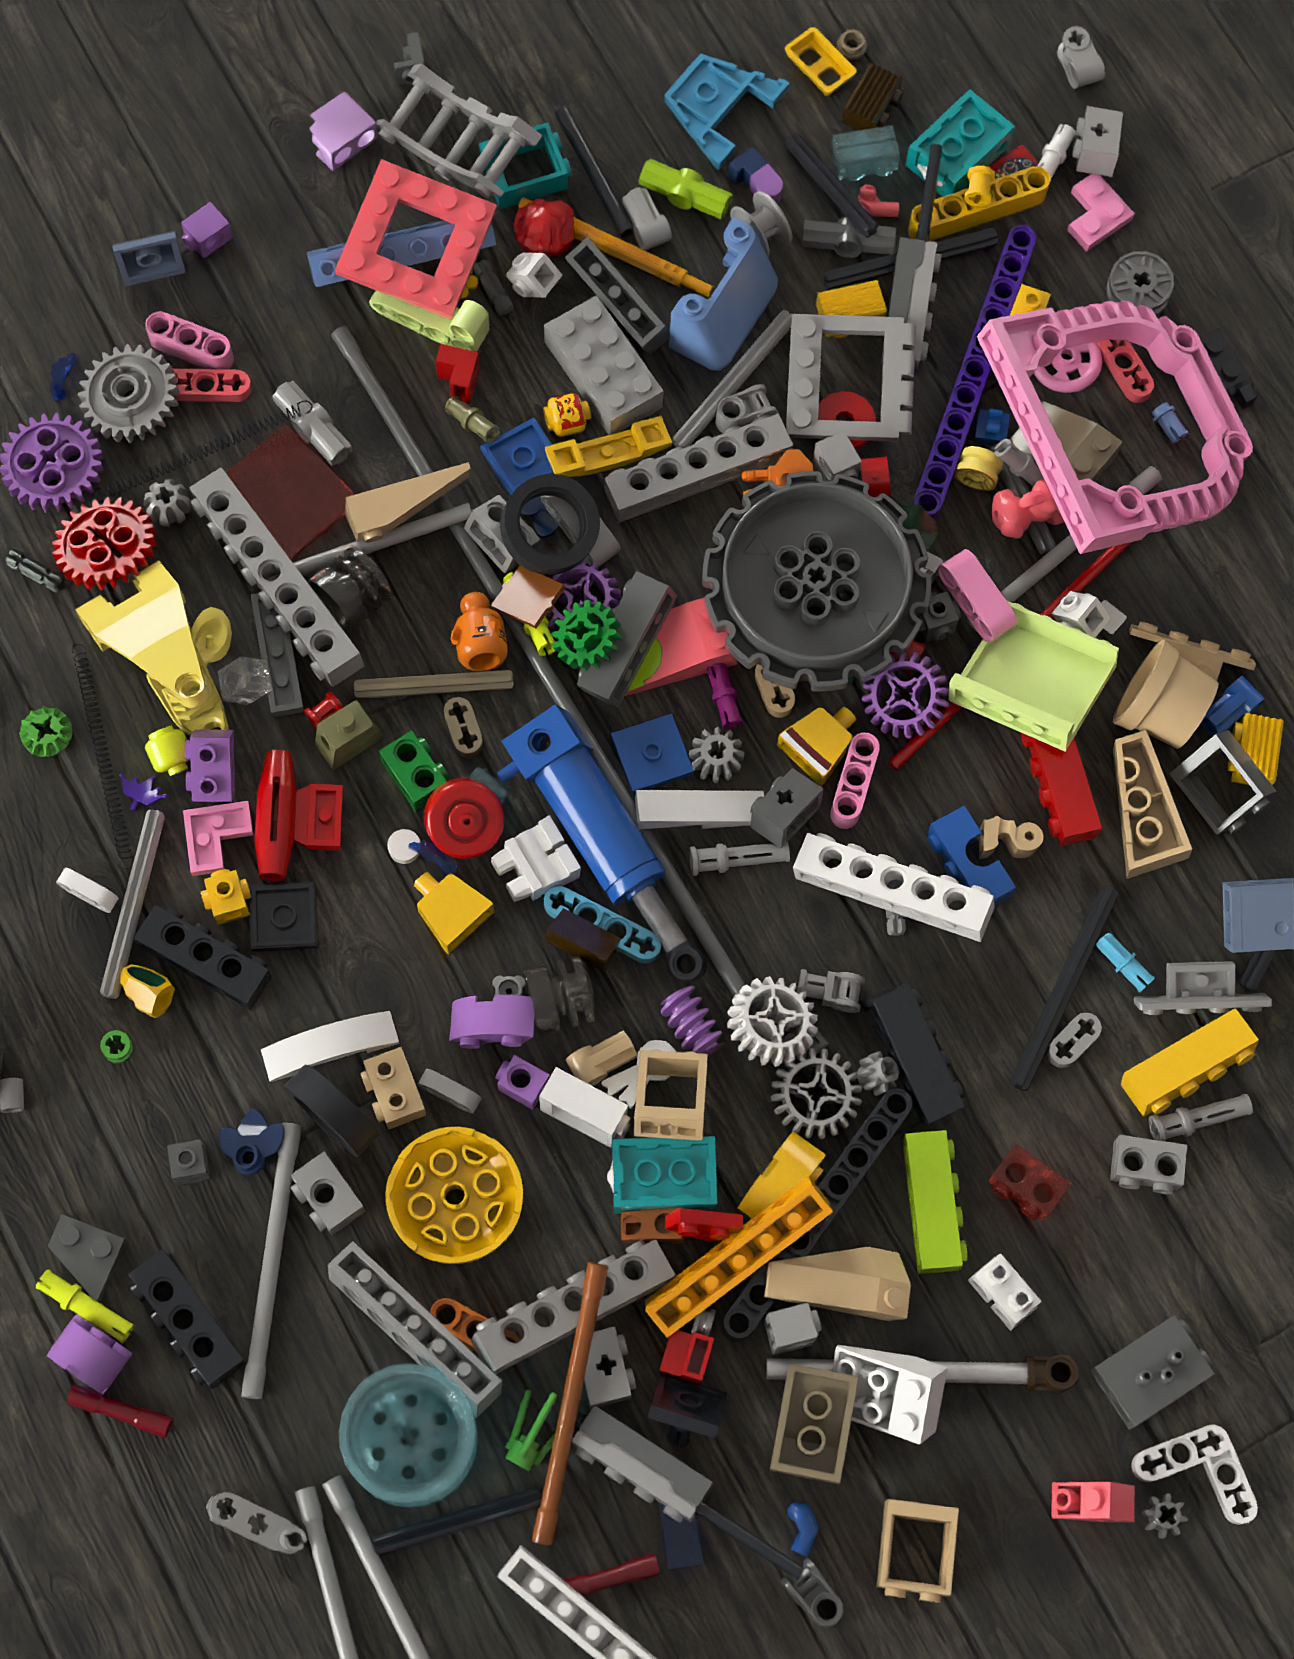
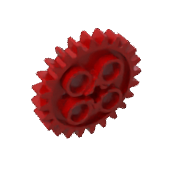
M106 497L104 504L99 505L95 499L93 500L92 508L88 509L82 504V512L80 514L71 511L70 514L73 519L71 522L67 520L61 521L65 530L55 531L58 540L52 541V545L55 548L52 554L60 572L64 573L68 581L73 579L77 587L84 582L87 590H90L97 583L99 589L103 590L105 584L110 582L111 586L116 588L117 580L122 579L125 583L129 582L128 574L132 573L139 576L137 567H147L148 563L145 557L154 556L151 547L157 545L154 538L157 535L149 515H145L141 506L136 508L133 501H129L125 505L122 498H118L112 504L109 497ZM89 529H92L95 533H97L99 540L96 539L94 533ZM110 547H112L113 550H114V552H115V554H116L118 557L120 556L121 558H117V557L112 553V551L110 550Z

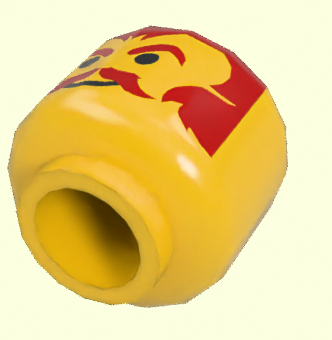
M576 393L551 397L548 400V406L543 407L548 431H554L558 437L583 432L586 427V420L591 419L588 402H581L580 397Z

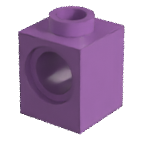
M211 202L181 222L184 232L182 236L183 242L191 252L196 250L203 259L233 239L229 222Z
M514 1055L510 1063L507 1061L503 1062L495 1078L499 1080L497 1083L498 1091L533 1110L550 1075ZM518 1074L527 1075L530 1078V1083L524 1088H517L511 1083L513 1077Z

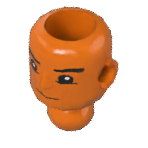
M481 592L468 593L463 596L460 602V609L463 615L457 619L451 633V642L456 645L459 662L465 668L477 672L490 671L500 666L508 655L504 622L498 612L490 609V601L485 594Z

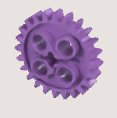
M44 413L41 416V422L38 423L34 418L30 417L29 427L19 423L18 427L21 433L9 432L12 443L4 442L2 444L7 453L0 454V461L3 463L0 466V472L4 475L2 480L5 487H9L8 490L12 497L18 495L17 498L21 505L29 500L32 510H35L40 503L46 513L50 505H54L56 510L60 512L62 503L66 502L70 508H73L72 499L77 498L79 501L84 502L82 492H94L90 482L100 483L99 475L96 472L103 471L104 469L100 460L104 459L101 450H98L100 448L98 439H93L94 435L90 428L84 430L85 427L82 421H78L73 425L72 417L68 415L62 422L58 413H55L52 421H48ZM46 440H55L51 445H42ZM72 456H80L75 462H67ZM35 463L31 469H23L26 464ZM52 480H61L55 486H48V483Z

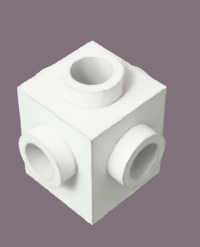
M522 253L513 260L512 267L506 276L513 283L512 287L515 292L520 296L545 298L562 274L545 253Z
M1070 591L1051 613L1056 622L1070 628H1077L1084 634L1094 638L1110 621L1109 615L1098 598L1089 593L1081 594Z

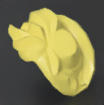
M214 607L207 608L200 613L190 630L194 645L198 648L206 667L210 663L221 660L227 654L232 636L230 620L225 613Z

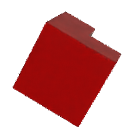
M440 344L436 357L437 378L450 381L451 397L458 396L462 401L470 404L480 371L479 353Z
M677 1330L669 1336L659 1373H665L701 1384L714 1338L695 1332L692 1335Z

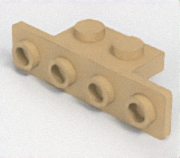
M1139 622V626L1131 624L1129 629L1131 635L1154 642L1165 639L1179 650L1181 657L1216 681L1223 662L1254 670L1256 666L1255 661L1250 659V653L1238 649H1232L1231 653L1219 650V644L1207 640H1201L1200 644L1188 641V635L1177 631H1170V634L1167 635L1157 632L1158 627L1150 623Z

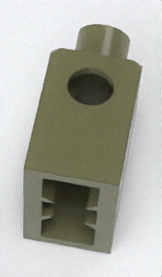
M353 701L317 725L315 746L333 771L384 739V736L367 711L358 701Z

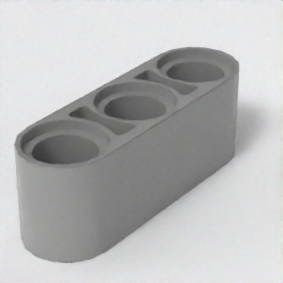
M548 495L540 496L545 508L571 543L575 545L580 534V522L573 507L561 498ZM601 518L598 539L593 549L585 558L590 567L595 561H597L600 567L621 551L618 541Z

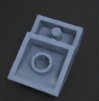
M175 231L112 245L125 286L186 273Z

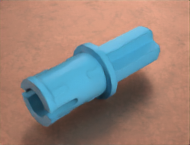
M1111 933L1105 934L1097 942V948L1116 967L1115 971H1120L1136 987L1139 993L1146 985L1138 978V975L1147 984H1150L1155 979L1134 958L1136 954H1130Z

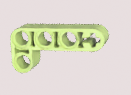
M375 291L369 301L370 306L377 313L440 344L477 352L489 332L488 312L480 304L471 300L464 301L460 309L456 308L452 320L379 291Z

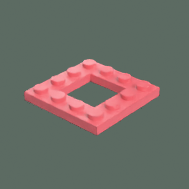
M381 159L338 261L335 274L452 320L496 213L497 205ZM399 203L455 225L434 277L377 255Z

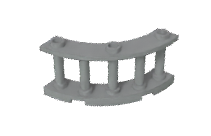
M422 63L414 65L408 76L414 79L412 83L414 85L413 89L390 123L385 119L376 121V127L380 129L378 134L391 144H394L395 141L434 166V171L442 178L449 181L453 177L474 188L486 198H489L491 195L501 197L504 191L495 185L496 181L519 147H524L525 144L536 146L542 135L518 116H510L504 113H500L498 117L490 115L492 110L488 106L471 97L467 101L463 98L461 99L453 94L456 90L454 86L436 75ZM430 91L443 100L441 103L443 107L419 143L402 133L400 129L422 96ZM459 111L469 117L468 121L470 123L450 153L443 159L431 152L429 148L452 114L456 115ZM485 127L492 130L494 135L471 169L466 170L457 166L456 164L479 130L483 131ZM503 142H506V146L501 151V153L499 154V156L497 157V159L495 160V162L493 163V165L484 177L482 173L484 172L488 164L491 162V160L493 159V157L495 156Z

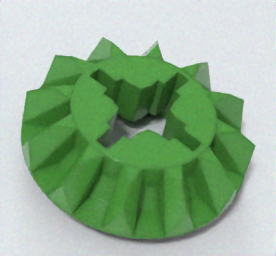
M43 705L41 709L31 710L26 719L22 720L19 735L24 747L30 753L40 757H50L62 752L68 746L72 738V725L68 716L58 708H48ZM51 722L50 728L56 735L45 734L42 738L36 727H46Z

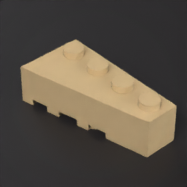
M1147 730L1116 739L1113 756L1126 876L1129 879L1189 859L1192 847Z

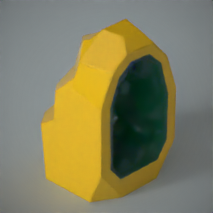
M129 965L122 969L120 984L123 986L126 996L134 1002L135 1007L154 1018L163 1015L172 1002L175 990L169 979L152 969L138 965Z

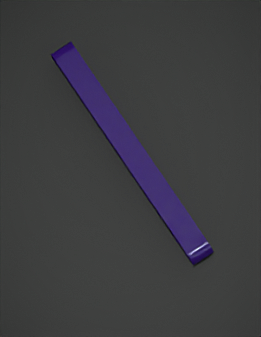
M1019 225L1011 229L914 497L910 516L912 521L920 527L932 526L939 517L991 370L984 351L977 347L981 346L977 336L988 323L987 320L1010 316L1036 241L1035 232L1028 226ZM1015 243H1021L1025 247H1019ZM1010 268L1015 270L1016 272L1012 273L1007 271L1006 269ZM996 294H1003L1007 298H1000ZM968 372H976L980 377H972ZM966 398L971 403L965 404L960 402L958 399ZM948 425H958L961 430H953ZM940 451H947V452H949L952 456H951V457H944V456L940 455L939 452H940ZM938 478L943 483L934 484L929 479ZM928 505L933 510L927 512L922 510L919 506Z

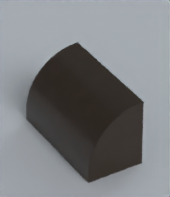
M565 908L561 910L545 934V941L603 972L612 963L621 938Z

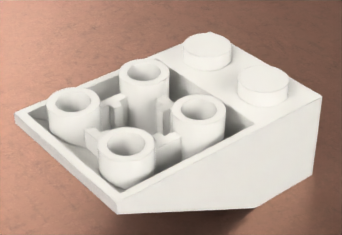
M843 1345L836 1346L832 1372L858 1377L851 1417L852 1421L917 1444H921L936 1432L948 1367L916 1356Z

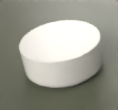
M407 829L394 832L388 840V851L391 858L401 864L415 861L421 852L420 840L416 833Z

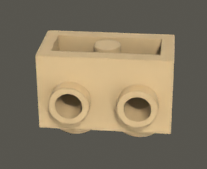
M402 1047L363 1061L366 1071L360 1074L367 1092L371 1090L375 1092L378 1102L373 1103L372 1106L378 1123L385 1121L389 1130L426 1116L425 1108Z

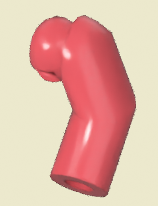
M864 185L860 188L858 201L871 216L898 218L899 202H881L876 196L875 187L871 185Z

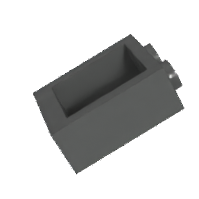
M1229 730L1215 734L1170 773L1171 777L1216 835L1226 831L1233 834L1247 823L1244 818L1251 812L1256 815L1271 803L1268 798L1276 792L1275 788ZM1222 752L1226 754L1256 793L1255 796L1231 816L1226 814L1196 775Z

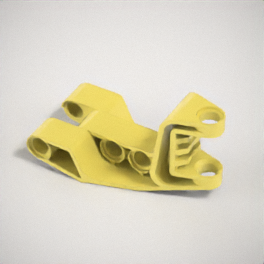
M159 560L141 570L139 576L134 575L135 580H133V583L139 593L114 607L111 602L108 603L105 597L103 598L99 595L75 609L102 652L111 647L148 673L146 675L147 680L171 719L187 735L191 736L194 730H211L217 727L221 728V730H229L220 695L198 648L193 642L184 606L186 603L185 597L178 583Z

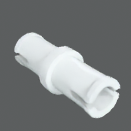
M1066 124L1058 126L1050 144L1045 145L1042 151L1043 157L1038 164V167L1047 170L1050 178H1052L1058 165L1064 162L1066 158L1065 152L1076 135L1075 130Z

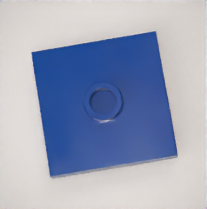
M535 417L500 435L494 443H485L480 446V451L510 497L517 487L526 480L538 475L554 474L545 452V447L552 444Z
M672 714L611 733L612 742L632 795L636 794V790H649L691 776L694 773Z

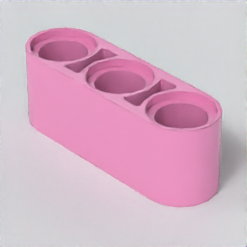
M154 312L147 318L145 323L150 343L155 349L205 369H230L233 366L234 358L230 342L224 335L166 312ZM160 329H168L162 334L156 333ZM188 340H196L193 344H184ZM216 351H224V353L219 356L212 355Z
M965 549L938 566V574L942 582L976 631L986 642L994 641L1017 626V617L1013 609L971 551Z
M863 732L857 734L852 739L830 813L834 825L841 829L852 828L858 822L880 747L878 739L870 733ZM866 747L871 751V755L861 756L856 752V748ZM857 776L862 780L863 784L853 786L847 781V778ZM848 805L854 810V814L849 816L843 815L839 812L838 807Z

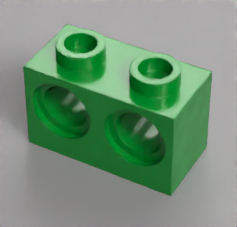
M411 730L379 750L382 764L414 811L417 812L426 806L434 790L447 782L450 777L440 762L435 765L429 755L432 754V751L423 737L417 739ZM405 752H412L416 755L410 762H404L399 759ZM425 777L431 778L434 781L427 788L417 785V782Z

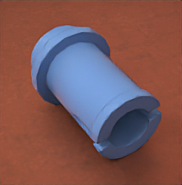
M1166 402L1152 412L1154 416L1152 420L1154 423H1159L1171 444H1174L1181 440V436L1184 438L1188 435V431L1185 430L1173 412L1175 410L1174 406H1170Z

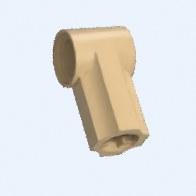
M623 1030L594 1047L589 1045L577 1050L568 1056L565 1061L574 1077L594 1086L605 1079L608 1075L607 1073L637 1058V1053L629 1036Z

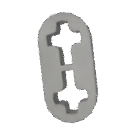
M1081 1013L1076 1016L1049 1045L1047 1057L1051 1064L1058 1068L1071 1066L1100 1035L1102 1029L1100 1020L1091 1013ZM1080 1022L1082 1025H1085L1087 1022L1092 1025L1090 1029L1092 1036L1086 1033L1078 1039L1075 1036L1081 1028L1078 1023ZM1070 1041L1074 1045L1068 1052L1070 1058L1063 1056L1060 1059L1057 1057L1058 1048L1056 1045L1062 1048Z
M425 1069L418 1082L422 1089L471 1114L475 1112L482 1099L472 1090L430 1069Z

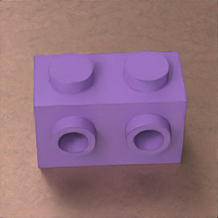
M194 730L190 740H185V759H191V771L186 773V790L192 791V801L232 802L236 793L234 730Z

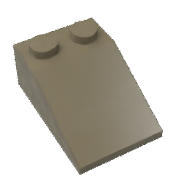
M1042 401L1043 408L1049 415V420L1057 437L1062 442L1065 454L1078 479L1089 478L1096 482L1117 457L1123 441L1096 422ZM1019 428L1009 440L1022 452L1029 453L1037 465L1028 443Z
M789 1363L770 1471L834 1484L840 1483L858 1382L857 1376Z

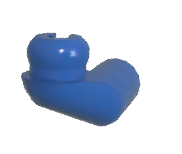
M793 1502L788 1507L787 1514L790 1519L795 1521L799 1532L791 1550L807 1557L817 1535L818 1524L812 1508L807 1503Z

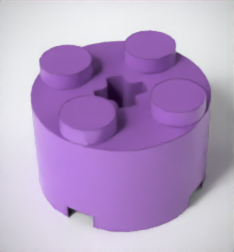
M76 1314L53 1344L47 1356L59 1366L74 1374L76 1378L97 1392L104 1394L133 1353L115 1342L113 1338L100 1329L92 1327V1324Z

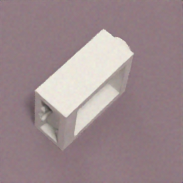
M557 1067L539 1096L540 1110L610 1148H612V1139H623L630 1127L628 1123L631 1118L627 1116V1104Z

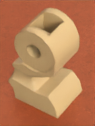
M999 816L984 820L979 827L982 832L979 837V859L987 858L995 851L999 845L998 839L1004 841L1012 857H1030L1035 854L1043 842V832L1039 826L1030 822L1016 827L1014 820H1003Z

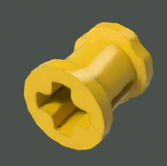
M977 165L969 168L967 176L970 179L969 190L964 195L965 202L975 207L989 205L992 202L990 185L995 179V172L987 166Z

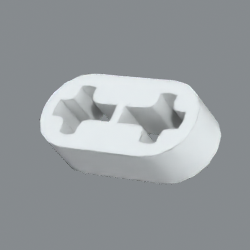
M65 868L56 881L60 887L107 913L111 912L119 899L108 889L69 868Z

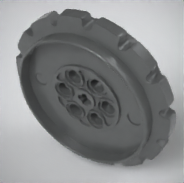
M821 472L788 474L784 486H777L772 480H769L743 495L742 505L744 509L729 508L720 519L713 531L712 538L718 547L706 550L703 563L702 586L713 591L705 596V609L713 630L716 633L726 632L729 634L725 639L727 651L747 669H751L754 665H761L764 668L763 678L767 681L791 689H796L800 681H807L810 683L811 690L815 692L845 689L848 677L850 676L857 677L860 682H866L887 670L892 663V657L889 653L897 652L904 654L916 638L922 621L915 614L927 611L931 592V575L920 570L928 562V554L924 542L917 529L907 530L903 527L906 523L907 514L895 501L884 493L878 497H871L868 494L869 484L842 474H837L833 481L826 482L823 480ZM818 546L823 548L825 553L816 555L810 551V548ZM785 560L794 561L797 566L792 569L785 568L781 563ZM844 562L850 564L853 569L842 571L837 565ZM817 578H820L822 580H818L816 583L811 582V580L815 581ZM784 590H790L796 596L792 599H785L780 593ZM839 593H847L851 596L852 599L850 601L843 602L840 601L836 597V595ZM814 606L822 609L823 614L815 616L810 614L807 609Z

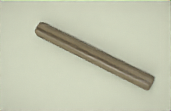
M511 670L359 679L354 681V695L356 698L361 699L512 689L514 681Z

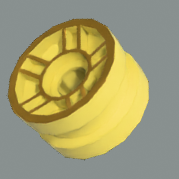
M972 446L964 448L959 457L960 463L956 465L954 471L957 481L971 489L979 491L993 490L998 482L997 475L1003 467L1002 459L997 457L994 452L985 448Z

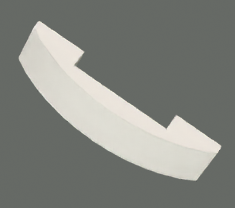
M386 1011L354 1017L311 1029L261 1049L269 1080L273 1082L295 1075L304 1064L312 1067L362 1051L370 1053L400 1043L391 1013Z

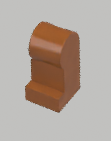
M679 1208L642 1209L641 1211L621 1213V1242L634 1244L643 1240L645 1243H649L656 1239L658 1243L685 1244V1236H680L676 1232L666 1230L665 1216Z

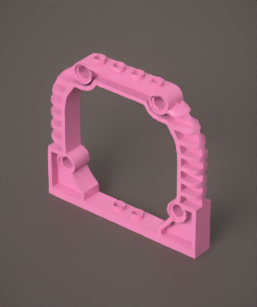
M1106 301L1102 304H1090L1087 307L1059 310L1056 313L1053 308L990 319L977 336L1080 554L1141 540L1151 532H1159L1163 529L1204 521L1224 510L1235 497L1239 482L1243 476L1244 461L1253 450L1252 442L1221 382L1220 376L1217 374L1208 356L1207 350L1204 348L1198 334L1192 328L1185 325L1177 326L1166 316L1158 318L1152 309L1144 305L1136 307L1129 301H1120L1119 303ZM1102 340H1127L1145 347L1156 366L1165 373L1175 377L1206 440L1201 456L1209 474L1208 479L1198 484L1150 495H1143L1137 488L1130 485H1124L1117 491H1113L1089 478L1078 481L1062 447V442L1057 437L1049 420V415L1044 410L1032 385L1031 375L1035 372L1037 366L1045 367L1049 365L1063 348Z

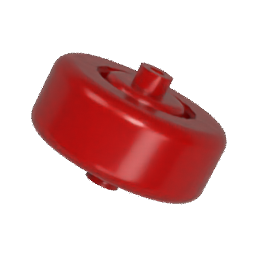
M457 778L443 783L430 795L424 810V825L428 836L439 850L455 858L469 859L486 853L497 843L504 827V810L499 798L484 783L470 778Z

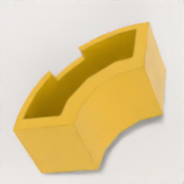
M793 1131L773 1156V1160L763 1174L757 1178L738 1206V1209L753 1218L807 1176L815 1183L824 1171L819 1165L826 1155Z

